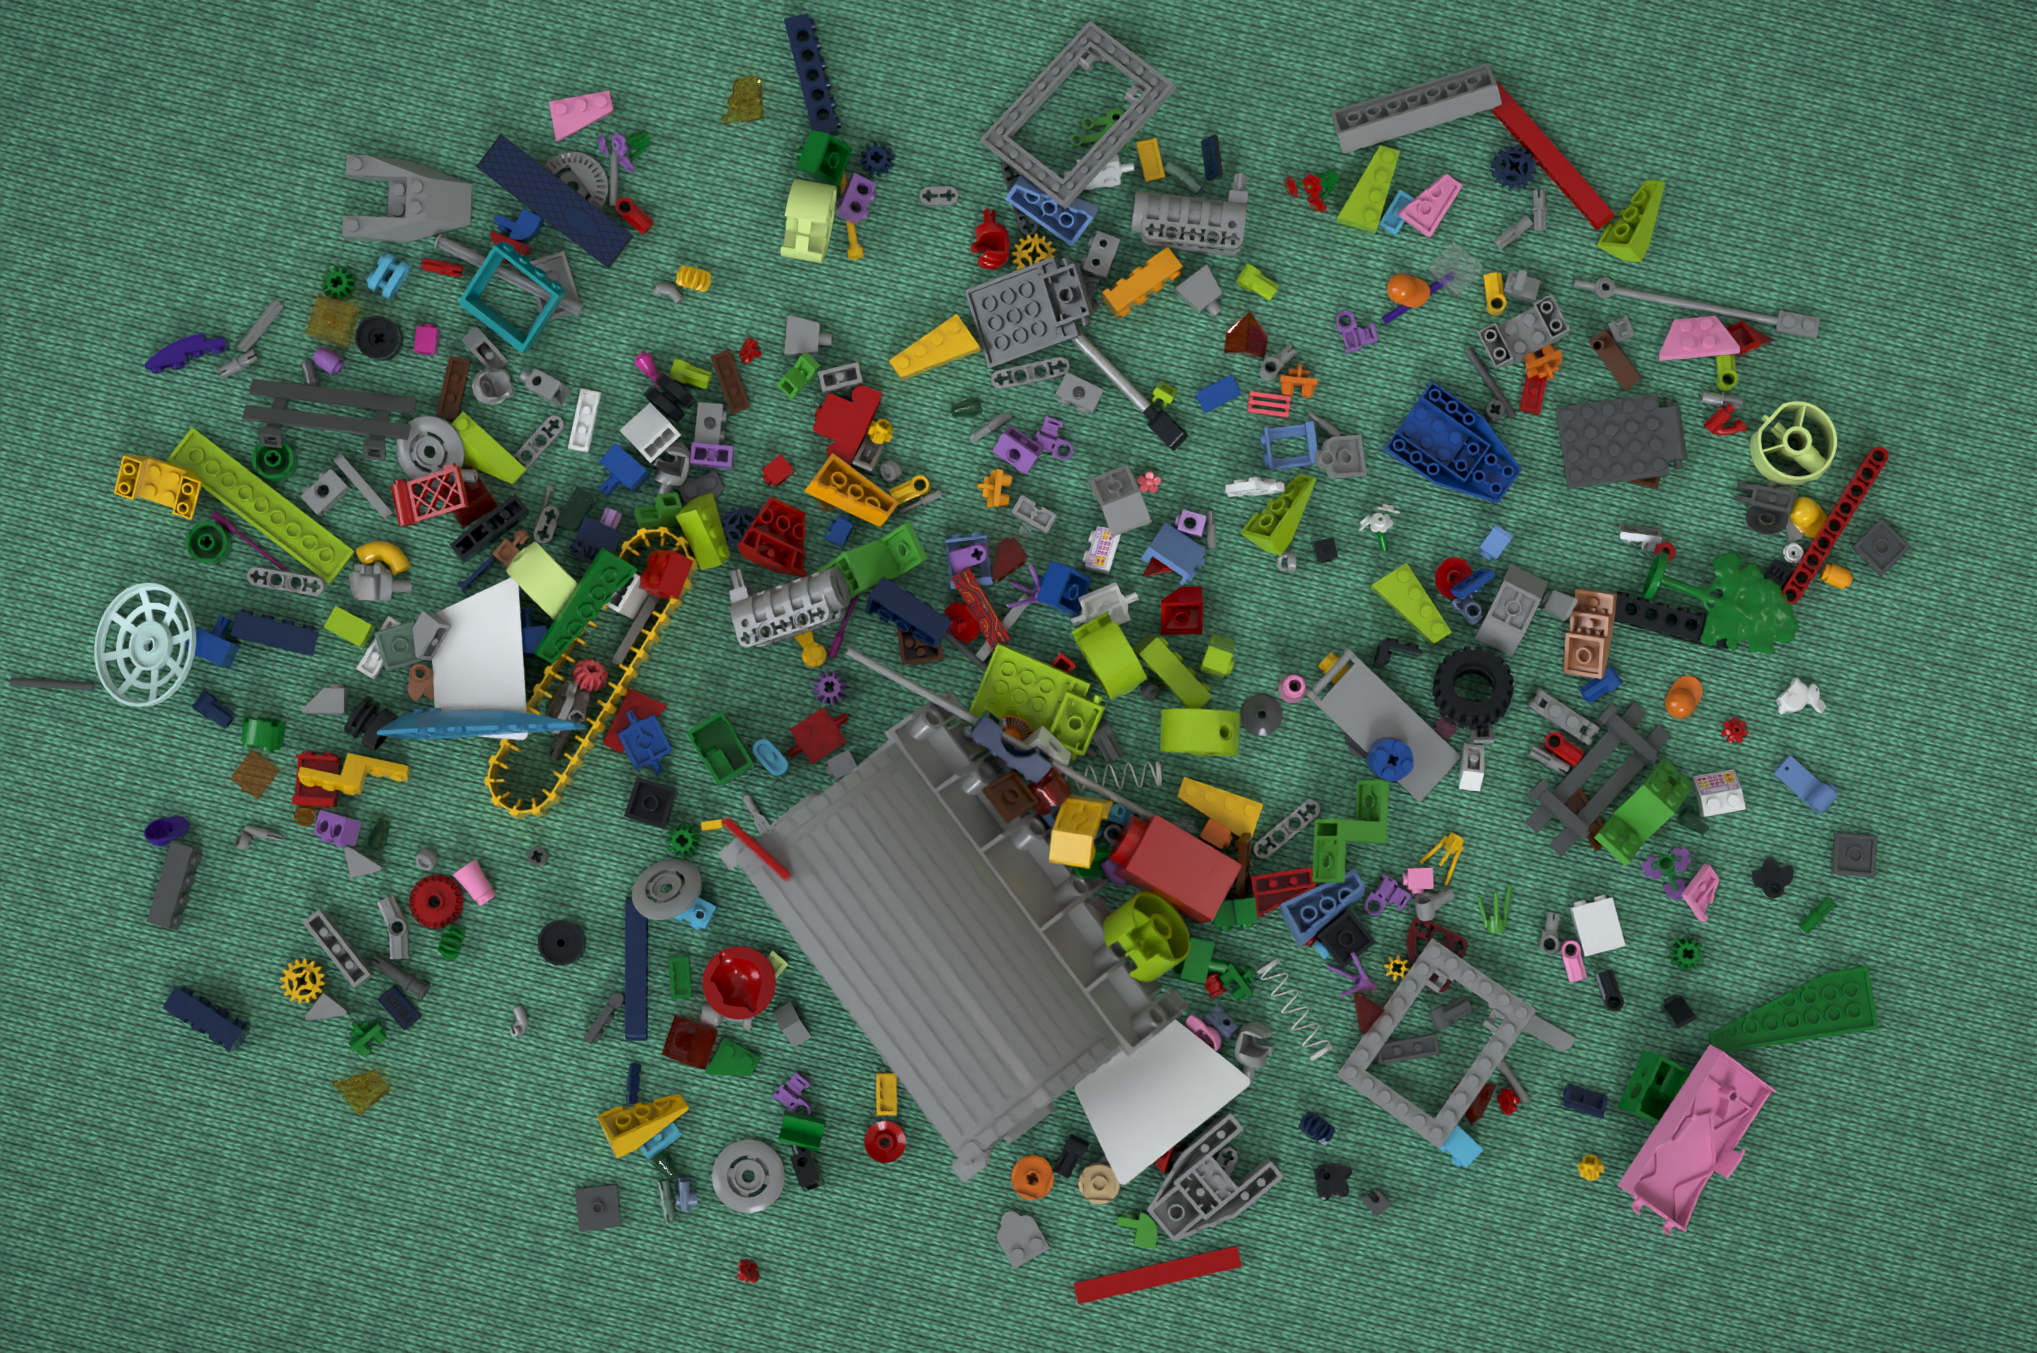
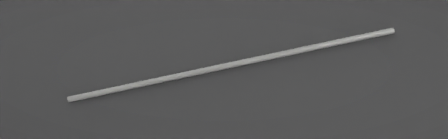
M849 647L846 655L973 725L979 719L853 648ZM1002 731L1005 742L1019 750L1033 748ZM1053 759V769L1117 804L1123 805L1126 809L1144 819L1155 815ZM1209 845L1210 847L1214 848L1215 850L1221 852L1222 854L1226 855L1227 857L1235 861V858Z

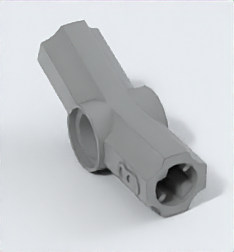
M392 895L379 901L377 904L388 926L390 959L409 958L408 932L410 927L403 916L395 896ZM396 922L403 924V930L400 933H396L394 930Z

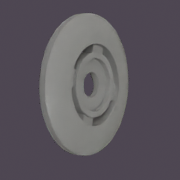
M565 152L551 158L544 165L545 168L556 176L566 169H571L570 172L562 174L559 178L566 184L576 182L579 185L577 192L585 199L588 195H591L588 201L598 209H602L608 196V179L602 166L594 158L580 152Z
M428 415L417 417L407 423L411 424L408 440L397 439L396 452L401 468L410 479L414 480L433 474L438 468H443V466L456 463V466H460L462 469L465 460L464 444L458 431L449 422L440 417ZM429 433H434L438 435L441 439H439L436 436L430 435ZM427 446L435 448L436 454L433 458L426 455L425 448ZM435 478L431 487H439L441 482Z
M675 858L657 862L647 868L636 880L632 890L633 904L641 915L649 919L665 920L676 917L688 910L699 897L702 889L701 874L697 867L687 860ZM680 875L685 878V885H683L679 877ZM667 884L672 885V889L669 892H661L663 886ZM651 894L652 898H653L656 902L651 901V900L648 898V895Z
M754 1139L739 1140L728 1145L716 1158L712 1170V1183L717 1196L726 1206L738 1212L754 1213L766 1209L777 1200L784 1187L785 1169L778 1153L768 1144ZM748 1155L747 1159L737 1163L734 1168L730 1167L737 1158ZM745 1170H752L755 1174L754 1180L750 1183L745 1182L742 1178ZM763 1184L767 1185L762 1193L753 1197L749 1196V1193L759 1190Z

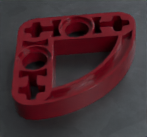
M1416 918L1412 921L1406 940L1407 956L1411 967L1418 959L1416 954V937L1418 936L1430 942L1437 930H1441L1445 934V939L1438 943L1451 952L1455 949V946L1452 945L1453 942L1462 941L1463 949H1458L1456 955L1463 959L1468 947L1467 941L1463 937L1431 921H1423V926L1427 929H1430V925L1434 926L1429 938L1425 937L1428 934L1427 932L1420 931L1418 933L1417 927H1415V924L1421 923L1422 920ZM1434 973L1430 980L1434 982L1439 976ZM1448 979L1445 986L1441 988L1439 993L1448 989L1451 980Z

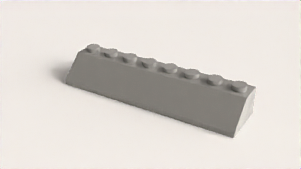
M1489 63L1332 111L1331 116L1344 154L1367 146H1374L1386 140H1393L1402 135L1412 134L1425 128H1432L1441 123L1451 122L1457 118L1474 115L1483 110L1493 109L1496 106L1502 105L1491 67Z

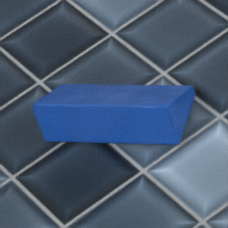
M1233 375L1195 394L1204 413L1241 395Z

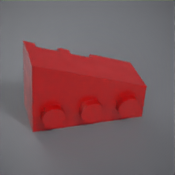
M1313 867L1251 876L1250 885L1252 898H1255L1257 918L1280 907L1282 903L1316 888L1315 882H1312Z

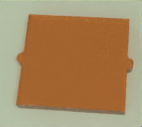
M251 750L230 779L239 785L242 791H247L254 798L259 799L280 770L269 763L267 758H263Z

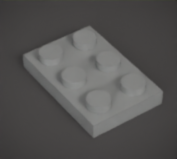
M564 251L530 261L535 267L543 269L549 278L558 281L563 286L562 288L567 291L566 297L581 304ZM535 295L541 313L548 301ZM557 307L549 321L572 313Z

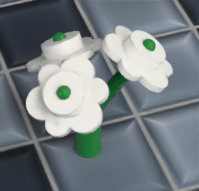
M1390 503L1387 505L1383 504L1382 508H1376L1385 511L1384 515L1382 513H1375L1372 516L1368 514L1362 517L1360 521L1362 525L1359 528L1360 531L1368 525L1377 535L1381 552L1389 550L1385 535L1387 529L1393 526L1389 512L1400 513L1399 511H1394L1395 506H1391Z

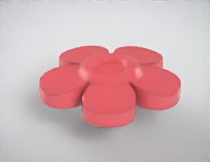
M1147 471L1145 476L1140 475L1137 478V482L1141 484L1139 487L1140 491L1147 492L1149 488L1151 493L1158 490L1157 485L1161 483V478L1159 476L1154 477L1152 471Z

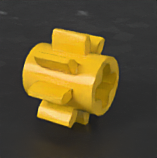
M879 419L877 422L872 420L867 434L870 435L871 441L876 444H883L884 441L889 443L894 429H892L891 423L885 419Z
M1400 955L1396 956V960L1388 957L1390 963L1383 965V967L1388 968L1385 976L1393 975V981L1397 979V976L1404 979V971L1410 970L1405 968L1404 965L1407 963V960L1400 961ZM1393 963L1401 964L1399 973L1392 972Z
M1595 1155L1582 1157V1162L1578 1163L1580 1177H1584L1589 1181L1599 1179L1600 1173H1604L1602 1159L1597 1158Z

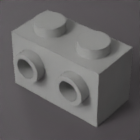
M1097 231L1096 236L1092 235L1088 243V247L1091 248L1089 254H1084L1080 266H1083L1082 273L1106 281L1121 239Z

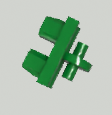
M1232 962L1228 964L1225 973H1221L1219 977L1225 985L1233 979L1239 984L1238 987L1231 991L1234 998L1238 1001L1246 996L1250 997L1253 995V990L1244 979L1247 978L1250 984H1253L1256 981L1252 976L1256 971L1253 967L1248 970L1243 964L1239 967L1243 973L1241 975Z
M376 1019L369 1025L364 1020L359 1025L354 1021L352 1023L354 1030L349 1033L354 1039L349 1042V1049L363 1057L367 1056L372 1051L371 1046L367 1043L368 1040L373 1038L380 1044L387 1038L386 1033L382 1029L381 1022Z

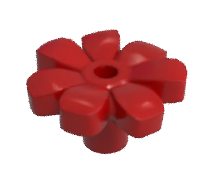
M748 337L743 343L742 348L744 349L739 350V356H741L743 363H750L753 361V357L760 358L761 350L756 349L758 342L754 338Z
M1732 717L1730 722L1725 721L1723 727L1726 730L1721 731L1722 737L1728 736L1727 742L1730 744L1735 740L1737 743L1743 742L1742 736L1748 735V730L1743 729L1746 726L1745 721L1741 720L1738 723L1736 717Z
M1504 1088L1501 1090V1095L1497 1096V1102L1501 1103L1499 1105L1501 1111H1504L1505 1115H1511L1517 1111L1518 1107L1516 1104L1520 1103V1097L1514 1096V1090Z
M749 1259L738 1262L740 1267L738 1269V1279L740 1281L745 1280L747 1283L749 1281L756 1283L760 1277L759 1271L756 1270L758 1268L755 1262L751 1264Z

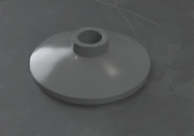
M1752 506L1746 513V523L1752 531L1758 534L1776 535L1786 528L1788 517L1786 513Z
M1256 695L1249 698L1241 709L1242 725L1249 733L1256 736H1266L1273 733L1279 727L1282 720V711L1279 704L1267 695ZM1258 712H1265V718L1260 719L1258 717Z

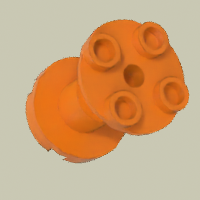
M1037 1155L1021 1158L1012 1170L1011 1181L1013 1188L1024 1199L1036 1200L1042 1198L1050 1192L1053 1186L1054 1177L1051 1165L1047 1160Z

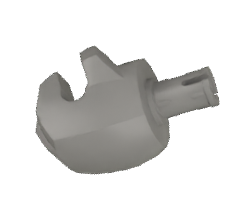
M674 441L664 450V452L674 455L673 460H664L660 457L653 460V464L657 467L653 479L661 483L658 494L671 493L673 485L681 486L689 475L691 452L682 442Z

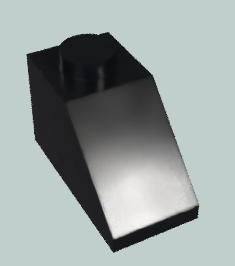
M1673 994L1663 1000L1664 1004L1660 1005L1672 1028L1679 1029L1697 1019L1682 996L1675 997Z

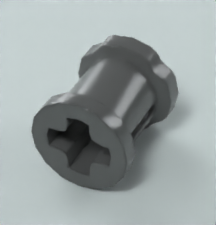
M1490 401L1485 407L1484 415L1488 420H1499L1504 414L1505 407L1501 401ZM1496 407H1497V408L1499 409V411L1497 412V414H1496V413H1493V414L1490 413V410H1491L1492 408H1496Z
M539 847L531 849L528 853L529 862L535 866H544L549 859L547 850ZM536 852L543 854L541 862L534 860Z

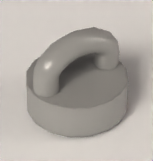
M887 460L880 465V474L888 482L902 475L900 466L892 460Z
M1294 551L1283 553L1277 558V566L1281 571H1296V555ZM1283 558H1286L1287 566L1282 565Z
M424 848L416 855L415 861L421 869L429 871L438 862V856L434 851Z

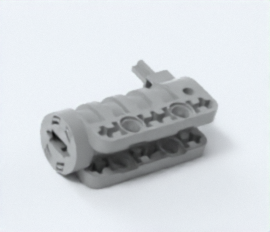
M1243 173L1234 174L1233 190L1229 191L1228 201L1136 191L1131 232L1141 233V241L1148 247L1164 249L1169 247L1172 250L1235 256L1240 252L1244 236L1248 192H1245L1247 175ZM1167 234H1174L1176 237L1169 238ZM1208 239H1215L1216 243H1210Z
M836 567L754 594L752 585L745 584L741 568L729 572L734 587L733 590L729 591L732 601L731 617L738 642L743 647H765L837 623L844 618V608L850 602L847 583L842 573ZM836 610H837L838 613L835 614V616H832V615H833V611H836ZM781 626L783 629L777 630L776 627ZM763 634H769L770 636L764 637ZM749 635V636H750V640H749V641H745V637H747V636Z

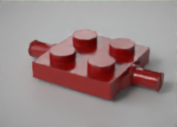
M823 707L789 729L796 741V745L786 751L787 754H790L789 757L792 758L802 752L814 764L847 742L840 730V726L850 720L846 717V713L834 719Z

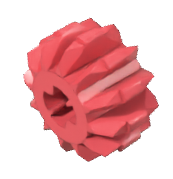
M592 657L589 660L583 658L575 664L572 679L578 682L580 690L586 689L588 693L591 690L597 692L605 686L608 672L605 671L606 666L600 665V660L595 662Z

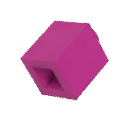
M422 324V327L416 326L414 351L417 354L438 356L440 331L435 328V325Z

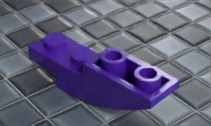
M203 333L192 335L161 349L144 364L145 369L152 371L154 374L162 373L166 368H172L173 370L185 368L184 365L190 364L189 356L191 358H200L204 356V353L209 352L214 355L224 353V350L229 349V343L225 338L207 340V336Z

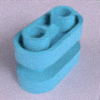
M391 253L383 254L377 263L379 265L375 272H371L367 278L368 288L374 292H377L380 288L383 289L382 296L388 300L393 299L411 268V265L404 261L400 262L399 265L395 264L397 257ZM393 271L394 273L392 274L391 278L388 282H386L385 280L388 277L389 273Z
M761 739L754 744L753 754L772 775L781 777L788 772L789 762L770 741Z

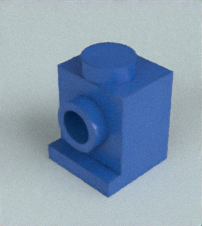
M841 514L837 521L833 520L828 529L831 533L829 535L825 533L824 539L844 548L854 528V525L851 523L852 519Z

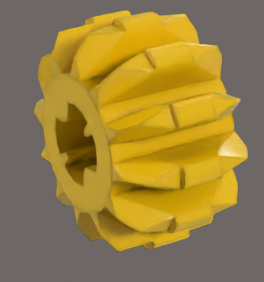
M682 265L679 267V271H677L676 283L685 288L706 292L711 284L712 275L707 271Z

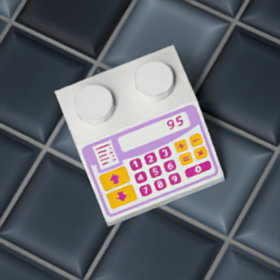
M1097 526L1096 531L1092 530L1088 541L1092 545L1090 551H1085L1082 561L1086 563L1085 568L1109 575L1121 534L1112 537L1109 528Z
M1734 769L1692 777L1700 818L1746 809L1742 788Z

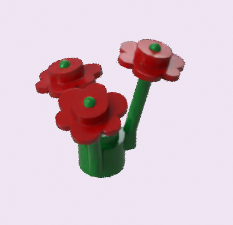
M1328 169L1324 173L1320 172L1315 176L1308 174L1307 177L1297 183L1291 176H1287L1285 179V189L1288 194H1291L1296 199L1298 195L1297 187L1304 185L1305 191L1311 193L1307 198L1310 207L1314 211L1325 213L1327 207L1323 204V200L1329 193L1335 190L1334 185L1338 183L1339 179L1332 169ZM1322 189H1326L1320 197H1317Z

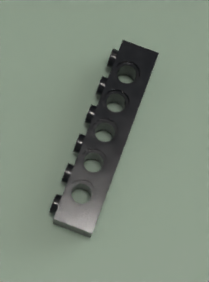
M1617 591L1614 622L1708 646V644L1701 643L1700 637L1703 634L1708 614H1690V610L1678 607L1675 610L1669 608L1670 605L1657 602L1656 605L1649 603L1648 599L1642 597L1633 599L1629 597L1630 594ZM1627 604L1635 608L1633 615L1626 613L1625 606ZM1646 610H1652L1654 612V620H1648L1646 618ZM1667 615L1674 617L1675 624L1673 626L1666 623L1665 618ZM1687 620L1694 622L1695 629L1693 631H1689L1686 628ZM1727 638L1716 641L1717 645L1708 646L1723 651L1729 650L1726 645Z

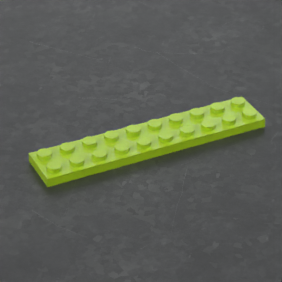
M193 427L167 458L170 463L191 470L202 480L201 486L315 574L323 577L328 584H332L356 553Z

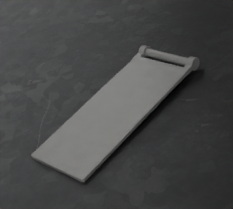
M1346 648L1339 660L1311 690L1308 689L1305 695L1367 753L1372 743L1383 737L1394 738L1406 743L1412 751L1414 766L1406 777L1397 782L1417 801L1421 802L1461 756L1350 649ZM1351 660L1354 664L1320 700L1317 695L1342 667ZM1390 755V759L1387 761L1389 763H1391V759L1393 758V756Z

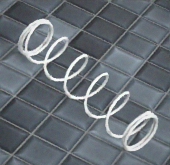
M1149 761L1145 763L1140 786L1137 782L1133 767L1129 762L1125 765L1121 787H1119L1112 766L1110 764H1107L1104 772L1102 786H1104L1108 766H1110L1118 789L1121 790L1124 783L1127 765L1129 764L1136 785L1138 788H1141L1144 780L1145 769L1147 763H1149L1155 782L1158 787H1161L1162 779L1160 761H1156V776L1151 763ZM1088 765L1085 771V777L1087 776V771L1090 767L1095 782L1098 783L1093 768L1090 765ZM1061 772L1057 774L1058 793L1064 792L1067 780V776L1065 775L1064 785L1062 789ZM1075 781L1078 790H1079L1080 792H1082L1083 789H1084V785L1082 786V789L1080 790V787H1079V785H1078V782Z
M1277 958L1272 962L1268 963L1267 965H1265L1264 967L1257 970L1256 973L1257 975L1263 973L1260 980H1267L1280 975H1287L1286 978L1271 993V997H1277L1283 994L1297 991V994L1282 1009L1281 1013L1286 1014L1304 1008L1308 1009L1305 1012V1014L1293 1025L1292 1030L1295 1031L1309 1026L1318 1025L1317 1029L1302 1044V1047H1309L1322 1042H1328V1045L1326 1047L1322 1048L1321 1050L1317 1051L1309 1057V1059L1313 1061L1316 1058L1328 1052L1329 1050H1331L1333 1046L1332 1044H1330L1329 1040H1322L1309 1045H1305V1043L1318 1031L1320 1024L1313 1023L1294 1029V1027L1309 1012V1007L1304 1006L1283 1012L1298 996L1299 990H1290L1280 994L1273 995L1276 992V990L1287 980L1289 975L1288 973H1280L1267 978H1263V976L1273 966L1280 962L1279 958Z

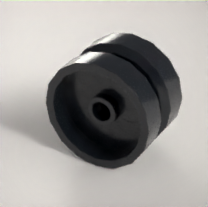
M661 372L655 379V383L662 392L654 387H649L643 396L676 423H679L685 414L677 404L679 403L686 409H691L696 399L682 385Z
M556 920L548 923L541 930L538 936V949L546 962L558 966H568L576 963L583 956L586 950L587 939L584 931L578 924L566 920ZM559 939H563L565 941V945L563 947H560L561 943L559 942Z

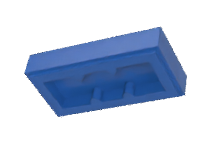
M1481 568L1452 587L1450 591L1453 596L1464 598L1470 593L1479 591L1482 585L1495 577L1494 572Z

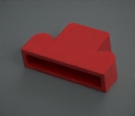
M862 385L853 390V402L829 393L823 406H818L814 416L817 419L813 426V431L815 434L835 442L827 448L828 458L833 453L851 467L853 466V460L869 429L868 427L883 398L881 392Z

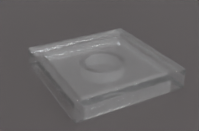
M1453 241L1429 266L1426 272L1457 298L1484 267Z

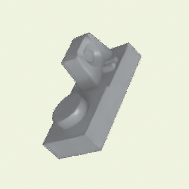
M1619 524V539L1628 543L1641 541V549L1643 551L1654 552L1657 543L1661 544V529Z

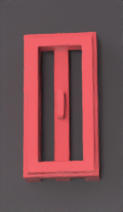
M1250 391L1247 413L1288 418L1291 397ZM1253 397L1286 401V404L1253 400ZM1252 405L1285 409V412L1252 408Z

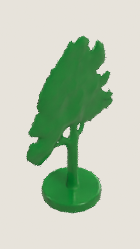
M1660 551L1656 555L1644 584L1642 598L1652 599L1660 584L1699 598L1706 610L1709 611L1706 616L1703 634L1700 636L1702 644H1708V646L1717 645L1716 641L1727 638L1726 645L1729 649L1735 651L1738 649V642L1746 639L1749 641V650L1751 652L1768 655L1776 652L1772 642L1780 641L1783 644H1787L1794 640L1795 630L1799 629L1800 626L1794 617L1790 607L1791 604L1785 602L1788 598L1784 593L1782 597L1781 586L1774 583L1770 578H1764V574L1760 572L1756 563H1749L1746 567L1740 569L1738 565L1742 563V559L1737 553L1728 552L1719 555L1713 560L1714 572L1716 574L1713 583L1707 588H1699L1664 575L1668 554ZM1716 589H1722L1723 597L1717 598L1710 595V593Z

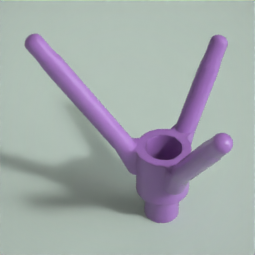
M1032 564L1029 565V569L1037 587L1031 590L1013 581L1010 582V585L1031 594V599L1009 603L1006 605L1007 608L1030 603H1041L1036 600L1041 583Z
M1354 952L1351 953V956L1360 972L1357 976L1330 964L1327 965L1328 969L1354 980L1356 987L1340 993L1341 997L1369 989L1374 991L1377 987V984L1372 982L1365 974Z

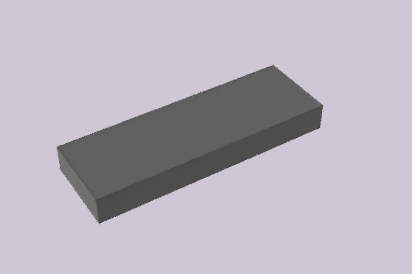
M1437 1033L1386 1042L1377 1054L1378 1065L1439 1055L1440 1049Z

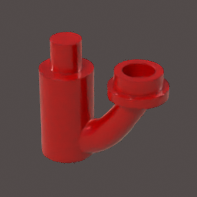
M1730 403L1724 409L1721 407L1703 424L1713 435L1721 436L1740 431L1745 433V430L1748 428L1740 419L1733 422L1734 426L1722 427L1731 418L1730 414L1735 410Z

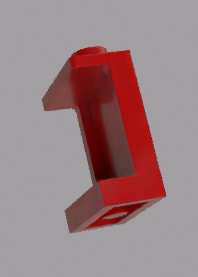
M302 751V755L296 754L298 764L295 796H292V804L337 808L338 790L328 791L316 785L313 787L306 786L300 782L298 772L300 767L340 775L341 758L335 757V753L323 752V756H315L313 751Z

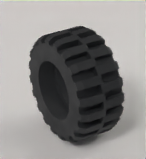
M1469 646L1464 647L1462 652L1459 649L1453 651L1452 656L1447 655L1443 659V663L1439 664L1435 674L1432 689L1435 707H1439V713L1442 717L1445 715L1448 717L1447 721L1453 724L1456 722L1458 727L1464 729V726H1470V730H1476L1477 726H1481V729L1488 727L1490 722L1494 725L1499 721V717H1503L1506 714L1512 699L1514 679L1513 675L1510 674V667L1508 664L1503 665L1504 659L1501 656H1497V658L1493 656V651L1489 649L1487 652L1482 651L1483 647L1476 646V650H1471ZM1476 674L1482 676L1490 683L1493 692L1491 697L1485 701L1478 703L1468 702L1457 695L1453 688L1454 682L1462 675Z

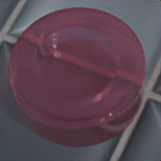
M1448 717L1441 718L1435 726L1436 733L1442 738L1452 737L1457 730L1456 723H1449L1447 721Z

